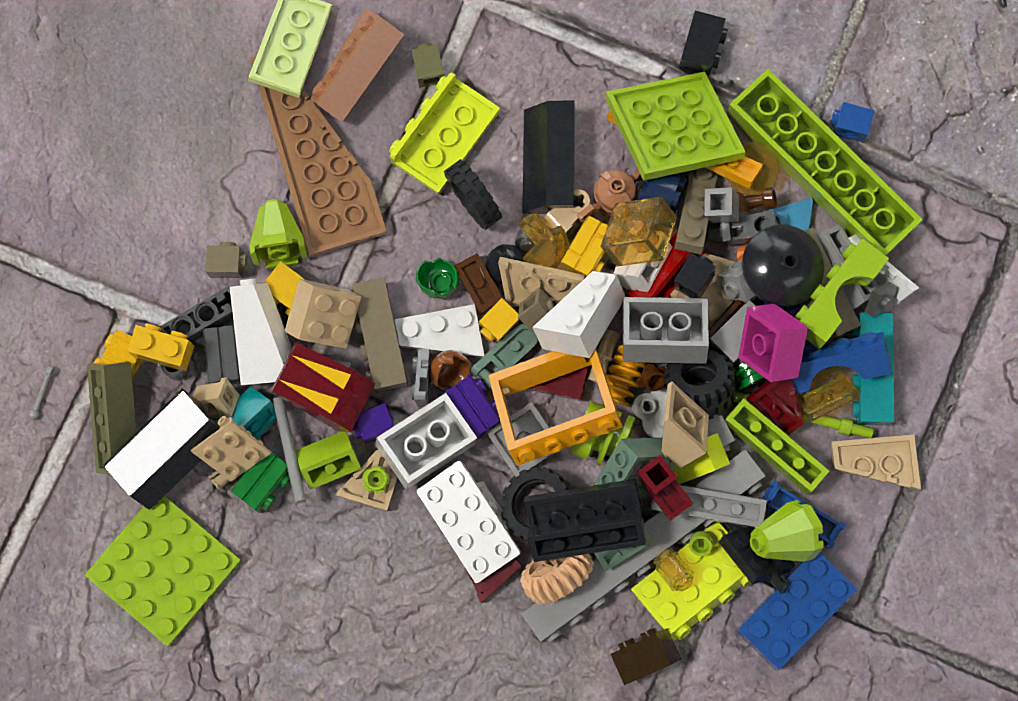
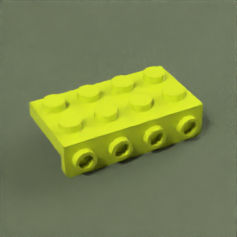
M453 72L439 80L436 85L437 91L433 97L425 99L421 105L419 116L416 119L412 118L408 122L404 130L406 132L401 140L396 139L389 149V153H391L390 161L393 165L437 195L448 184L443 171L458 160L466 159L500 112V107L462 83Z
M715 521L704 530L712 539V549L707 555H695L691 552L688 543L631 589L632 593L662 629L668 628L673 641L677 638L678 640L685 638L691 632L693 625L698 621H706L713 614L714 608L719 604H727L735 596V591L742 586L745 588L751 584L719 544L722 536L728 534V532L718 521ZM699 539V547H704L703 539Z

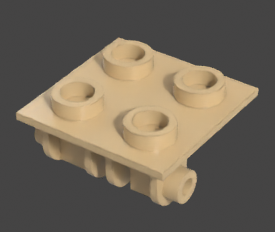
M222 416L219 419V430L191 449L192 453L229 481H233L271 453L269 449L263 446L261 440L255 439L250 431H246L243 426L239 427L232 417Z

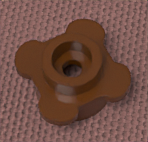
M652 363L646 364L641 377L637 379V385L640 388L645 386L649 391L660 390L665 384L664 373L666 368L663 366L655 367Z

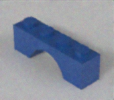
M868 332L861 337L852 339L841 338L833 343L824 344L820 349L814 345L808 346L803 350L798 378L792 379L796 393L808 392L814 376L821 370L831 366L851 368L859 373L863 379L892 374L891 360L883 332Z

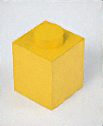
M501 298L479 321V325L482 328L480 333L490 343L493 340L499 343L522 321L518 318V313Z

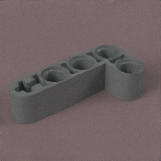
M230 287L220 290L161 325L160 332L170 335L171 331L179 332V328L182 325L190 324L191 329L186 335L187 340L193 343L203 337V329L218 328L233 319L232 306L229 305L228 301L231 297ZM217 304L221 306L224 311L223 313L216 307ZM207 310H213L214 317L210 321H203V313ZM158 364L161 371L172 380H182L189 372V365L186 372L178 370L172 373L169 372V367Z

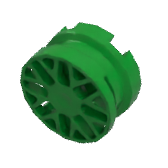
M745 362L738 365L737 370L734 368V376L738 383H741L738 387L739 391H744L766 380V378Z

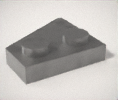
M418 349V357H413V373H416V382L412 384V400H415L418 407L422 408L430 403L429 366L431 364V352L429 349Z

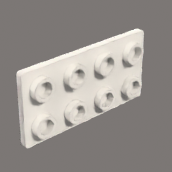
M457 461L417 490V494L475 583L482 581L521 554L520 549L508 532L509 529L505 525L507 522L502 519V508L485 482L476 483L462 461Z

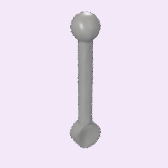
M48 365L46 368L45 378L33 410L28 413L31 420H36L39 417L38 410L49 380L54 374L55 367Z

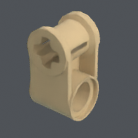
M574 190V202L581 203L583 201L584 206L582 208L580 206L574 208H553L544 217L542 224L560 241L566 240L581 223L577 214L591 204L589 195L583 190Z

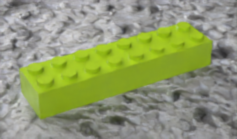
M769 69L765 70L729 104L726 114L812 197L830 217L841 225L850 236L856 234L860 239H865L887 256L923 220Z

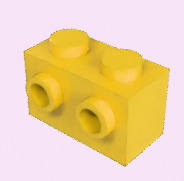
M145 323L144 327L135 325L127 350L128 353L135 358L187 371L194 345L187 340V335L176 331H171L170 335L160 332V327Z

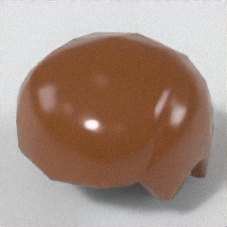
M443 351L432 360L429 366V380L441 390H445L444 386L453 387L468 377L471 371V362L458 351Z

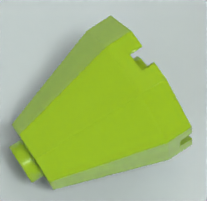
M272 199L259 207L249 244L253 264L260 266V262H264L266 268L275 269L280 261L289 267L299 263L298 258L301 255L303 259L308 257L304 237L287 204Z
M798 500L786 503L752 531L750 538L752 550L763 558L801 562L813 560L824 547L823 540L819 541L818 534L823 533V527L812 506L808 504L800 505L801 502Z

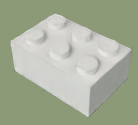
M445 393L376 438V447L407 490L473 447L477 437Z

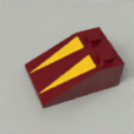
M295 343L270 392L336 431L351 432L375 383L355 370L299 343Z

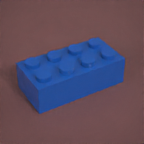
M820 552L813 560L801 562L784 579L790 586L787 592L780 594L775 588L735 629L774 670H780L857 590Z

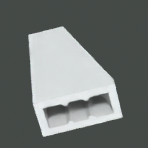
M256 279L240 280V286L230 287L241 385L275 382L292 350V346L285 332L268 283L257 284Z

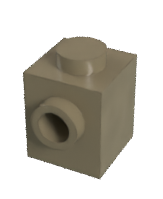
M220 242V246L207 245L205 272L210 278H242L243 270H247V254H243L240 246H236L234 242Z
M540 288L520 302L518 318L535 334L532 327L558 304V301L550 298Z

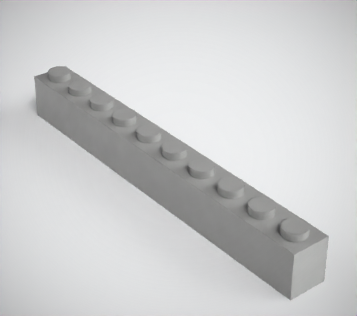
M743 450L729 461V465L716 470L693 488L739 496L747 491L750 495L762 486L760 480L765 475L748 452ZM659 512L644 523L653 543L607 571L604 570L598 558L593 561V570L588 574V579L582 582V586L577 587L574 592L569 593L565 598H560L557 602L551 601L547 605L535 603L524 611L521 616L540 642L546 639L550 643L562 634L559 628L566 623H569L570 626L576 624L584 618V615L581 613L589 606L593 610L607 601L604 595L612 589L615 593L619 592L629 584L626 579L636 573L638 577L651 568L650 561L657 556L660 560L664 559L674 551L671 547L679 540L684 544L695 533L694 529L703 524L706 528L714 521L679 515L670 522L663 512Z

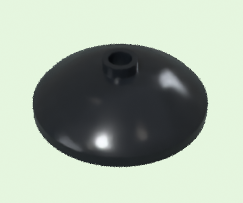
M773 225L761 230L749 241L743 254L742 270L748 287L759 299L768 304H776L779 307H792L808 300L821 284L824 276V259L818 244L808 233L791 225ZM785 258H790L793 265L788 266L785 263Z

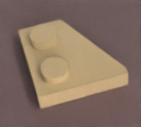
M376 450L361 469L357 470L347 483L337 491L336 496L387 511L397 476L380 451ZM374 466H380L385 469V473H388L390 477L389 485H386L385 491L374 493V491L369 492L364 488L363 474L367 469H372ZM375 477L373 481L378 482L379 479Z

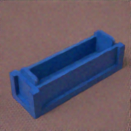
M776 480L770 484L762 497L763 500H767L765 510L771 514H774L791 501L798 500L801 502L800 505L808 504L778 485L779 482ZM812 506L823 527V533L818 534L819 541L823 540V546L831 549L835 544L834 541L846 524L842 521L840 523Z

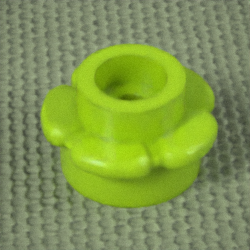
M380 466L367 469L363 474V486L369 492L382 493L385 491L386 485H389V474L385 473V469ZM377 477L379 481L374 482L373 479Z

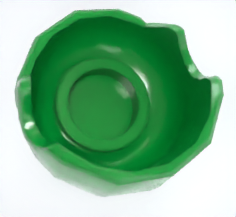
M441 258L433 261L424 260L416 270L417 284L421 291L429 298H445L453 294L458 287V271L452 263Z

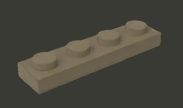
M705 167L690 170L674 249L700 255L702 254L708 219L705 217V189H714L717 179V173Z

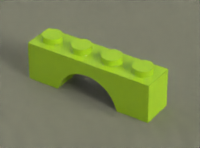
M863 238L857 245L851 243L841 255L845 258L844 262L840 266L836 263L826 275L830 280L825 287L820 284L810 296L814 301L809 308L804 305L794 317L808 327L806 340L818 349L828 341L842 322L835 306V297L838 289L850 284L866 287L889 260L886 255Z

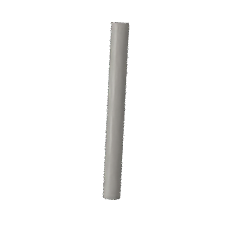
M276 397L273 399L293 496L295 503L300 504L306 502L286 407L284 399Z

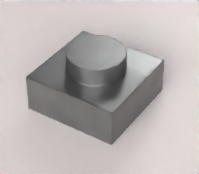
M887 282L873 289L865 312L871 317L888 312L895 303L894 296L898 287L891 282Z

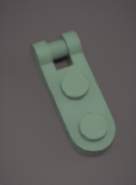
M524 323L519 324L471 368V372L475 377L479 376L484 381L485 387L491 390L488 376L491 373L486 367L492 362L497 368L495 372L517 365L537 345L538 338L536 334Z

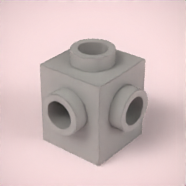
M742 261L731 264L729 268L717 275L727 299L748 302L757 298L745 281Z

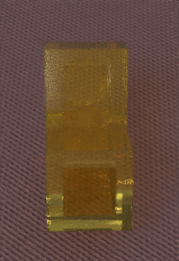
M537 212L524 217L517 225L535 245L522 259L527 263L556 269L568 251L569 244L565 230L561 225L551 229L548 221L538 215Z

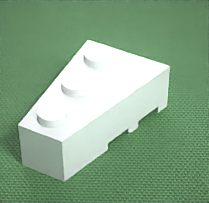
M592 271L532 328L542 349L590 358L624 301L625 295L617 275Z

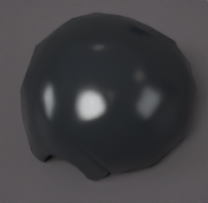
M502 244L492 249L488 254L485 267L491 278L495 282L502 284L498 264L500 257L527 263L529 261L526 253L516 245Z

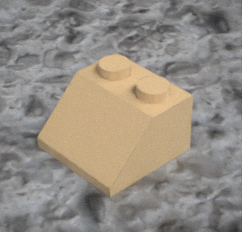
M670 382L667 386L661 452L668 460L682 468L706 453L709 415L673 382Z

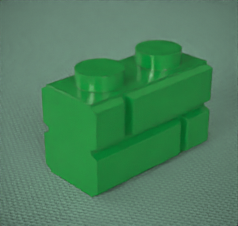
M271 452L248 469L232 488L231 492L260 513L263 509L267 511L276 500V497L273 496L280 487L284 489L290 483L287 464Z

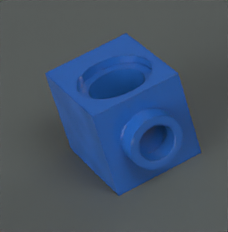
M843 102L839 110L834 109L830 125H834L833 132L837 136L863 143L868 136L875 110Z

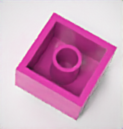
M776 304L747 307L738 358L770 382L798 378L808 327Z

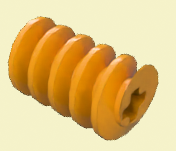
M621 345L617 349L621 355H615L613 358L614 363L617 365H610L608 370L612 375H606L614 402L629 407L630 404L624 399L625 397H634L629 387L638 388L633 378L641 377V373L637 369L638 367L644 368L646 363L623 362V345Z

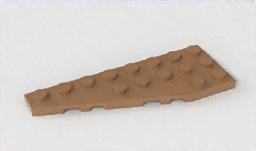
M256 56L250 58L252 66L254 64ZM258 85L309 256H317L386 235V227L371 180L347 150L306 91L302 89L300 97L296 98Z

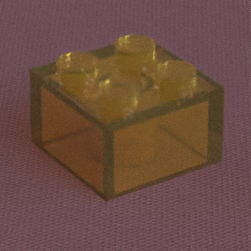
M661 196L616 203L600 247L617 267L662 261L677 216Z

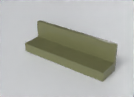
M127 361L113 364H87L95 468L98 474L111 475L104 467V463L136 433L131 363Z

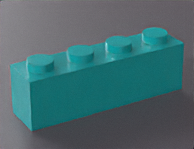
M860 312L857 318L861 326L851 330V336L856 338L868 332H883L891 360L892 374L863 379L857 372L852 374L851 388L856 391V401H852L851 415L852 418H856V424L889 426L894 422L893 313H881L871 317L867 313Z

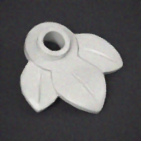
M663 386L658 391L640 394L632 403L634 415L642 421L644 432L652 438H662L667 396L666 386ZM644 402H647L650 405V410L648 412L645 411L643 408Z

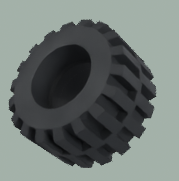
M709 347L706 364L667 363V370L664 373L666 391L668 384L673 382L709 415V420L714 419L716 414L719 416L724 414V408L729 409L732 406L731 401H734L736 396L734 368L732 362H729V357L725 354L721 355L720 350H711ZM701 380L710 382L702 386L690 385L693 382Z

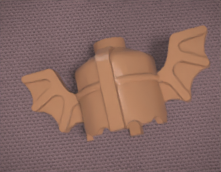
M638 168L631 176L620 170H610L601 173L594 187L596 204H589L577 214L579 220L583 223L587 216L594 217L598 211L605 217L611 218L629 216L637 201L638 189L635 182L642 180Z

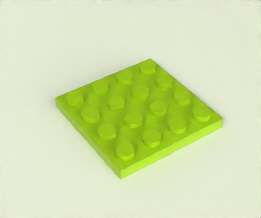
M705 72L606 91L605 100L643 181L744 159L746 152Z
M164 496L150 510L143 506L84 576L167 647H170L242 560L169 498Z

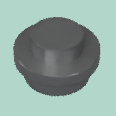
M521 229L515 237V245L522 251H534L542 244L539 232L535 229Z

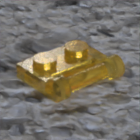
M831 366L817 373L811 381L810 389L831 378L834 380L805 395H802V393L797 394L803 414L810 422L859 398L857 389L842 373L839 366Z

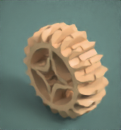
M590 554L534 562L532 559V562L526 565V570L522 572L520 582L528 598H531L538 605L543 603L547 605L551 601L557 602L560 598H565L566 595L574 592L577 587L582 586V582L588 579V574L592 572L594 562Z

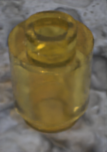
M667 549L654 560L656 571L672 591H685L692 585L694 572L679 553L673 552L672 549Z

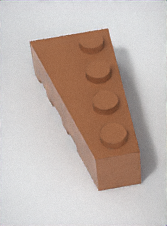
M365 8L336 58L329 66L324 78L314 87L311 100L343 122L404 34L382 17Z

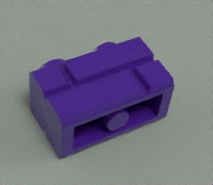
M469 375L445 393L476 435L477 440L486 435L488 430L501 423L495 400L490 403L484 395L488 392L485 385L479 378L474 380Z

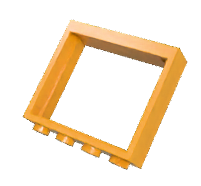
M595 348L590 358L552 351L488 375L508 451L516 466L531 462L548 454L557 453L562 449L584 443L589 439L608 434L623 427L597 348ZM592 365L605 408L516 440L505 400L506 396Z

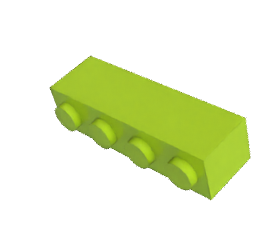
M744 398L724 420L729 430L804 494H810L828 474L829 470Z

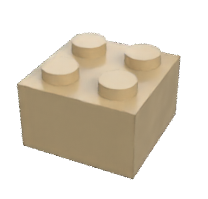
M299 279L285 332L299 340L346 349L361 296L345 288Z

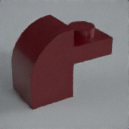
M661 455L637 471V477L641 485L670 522L694 504L676 481L678 477Z

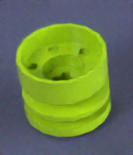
M591 400L585 415L603 409L605 405ZM628 415L626 423L622 428L589 439L584 443L573 445L570 454L587 461L593 451L599 452L597 465L601 466L605 455L610 457L621 439L632 438L635 417Z

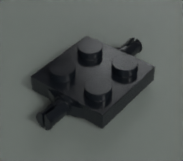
M724 523L731 533L723 535L719 544L752 585L761 581L772 582L780 594L787 592L790 586L780 575L790 572L795 566L794 562L758 556L750 546L751 533L755 528Z

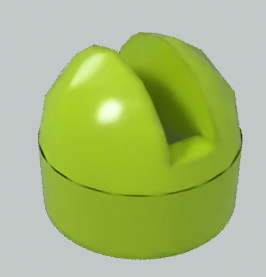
M697 531L690 538L689 548L695 555H707L712 549V539L707 532ZM699 539H703L704 547H699Z

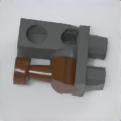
M774 187L763 189L761 195L744 196L737 192L739 194V222H721L719 226L709 227L710 241L712 243H726L729 246L746 244L761 230L773 225H781L780 215L774 210L755 214L750 212V209L763 205L767 210L777 208V196Z

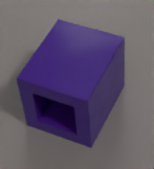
M384 403L360 413L353 427L357 439L363 438V441L367 444L375 441L378 436L394 427L386 404Z

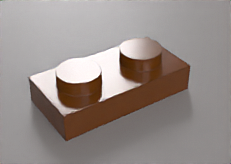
M478 253L454 265L460 280L480 314L491 309L501 298L503 299Z

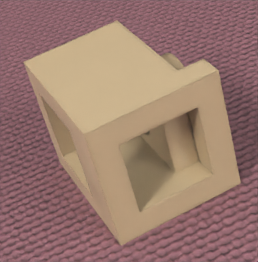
M226 377L221 378V381L217 383L197 386L193 395L194 398L202 403L206 414L212 419L232 416L240 396Z

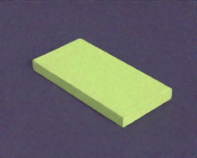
M278 0L248 81L299 98L333 5L321 0Z

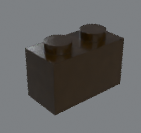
M656 627L640 634L642 640L635 643L633 638L618 644L620 650L610 654L624 685L682 660L668 628L660 632L657 631Z

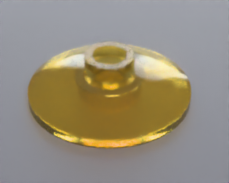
M759 142L742 143L746 152L745 156L763 164L761 172L750 189L729 179L727 181L733 189L741 194L750 196L762 194L763 189L772 187L777 180L779 173L778 159L775 153L765 144Z

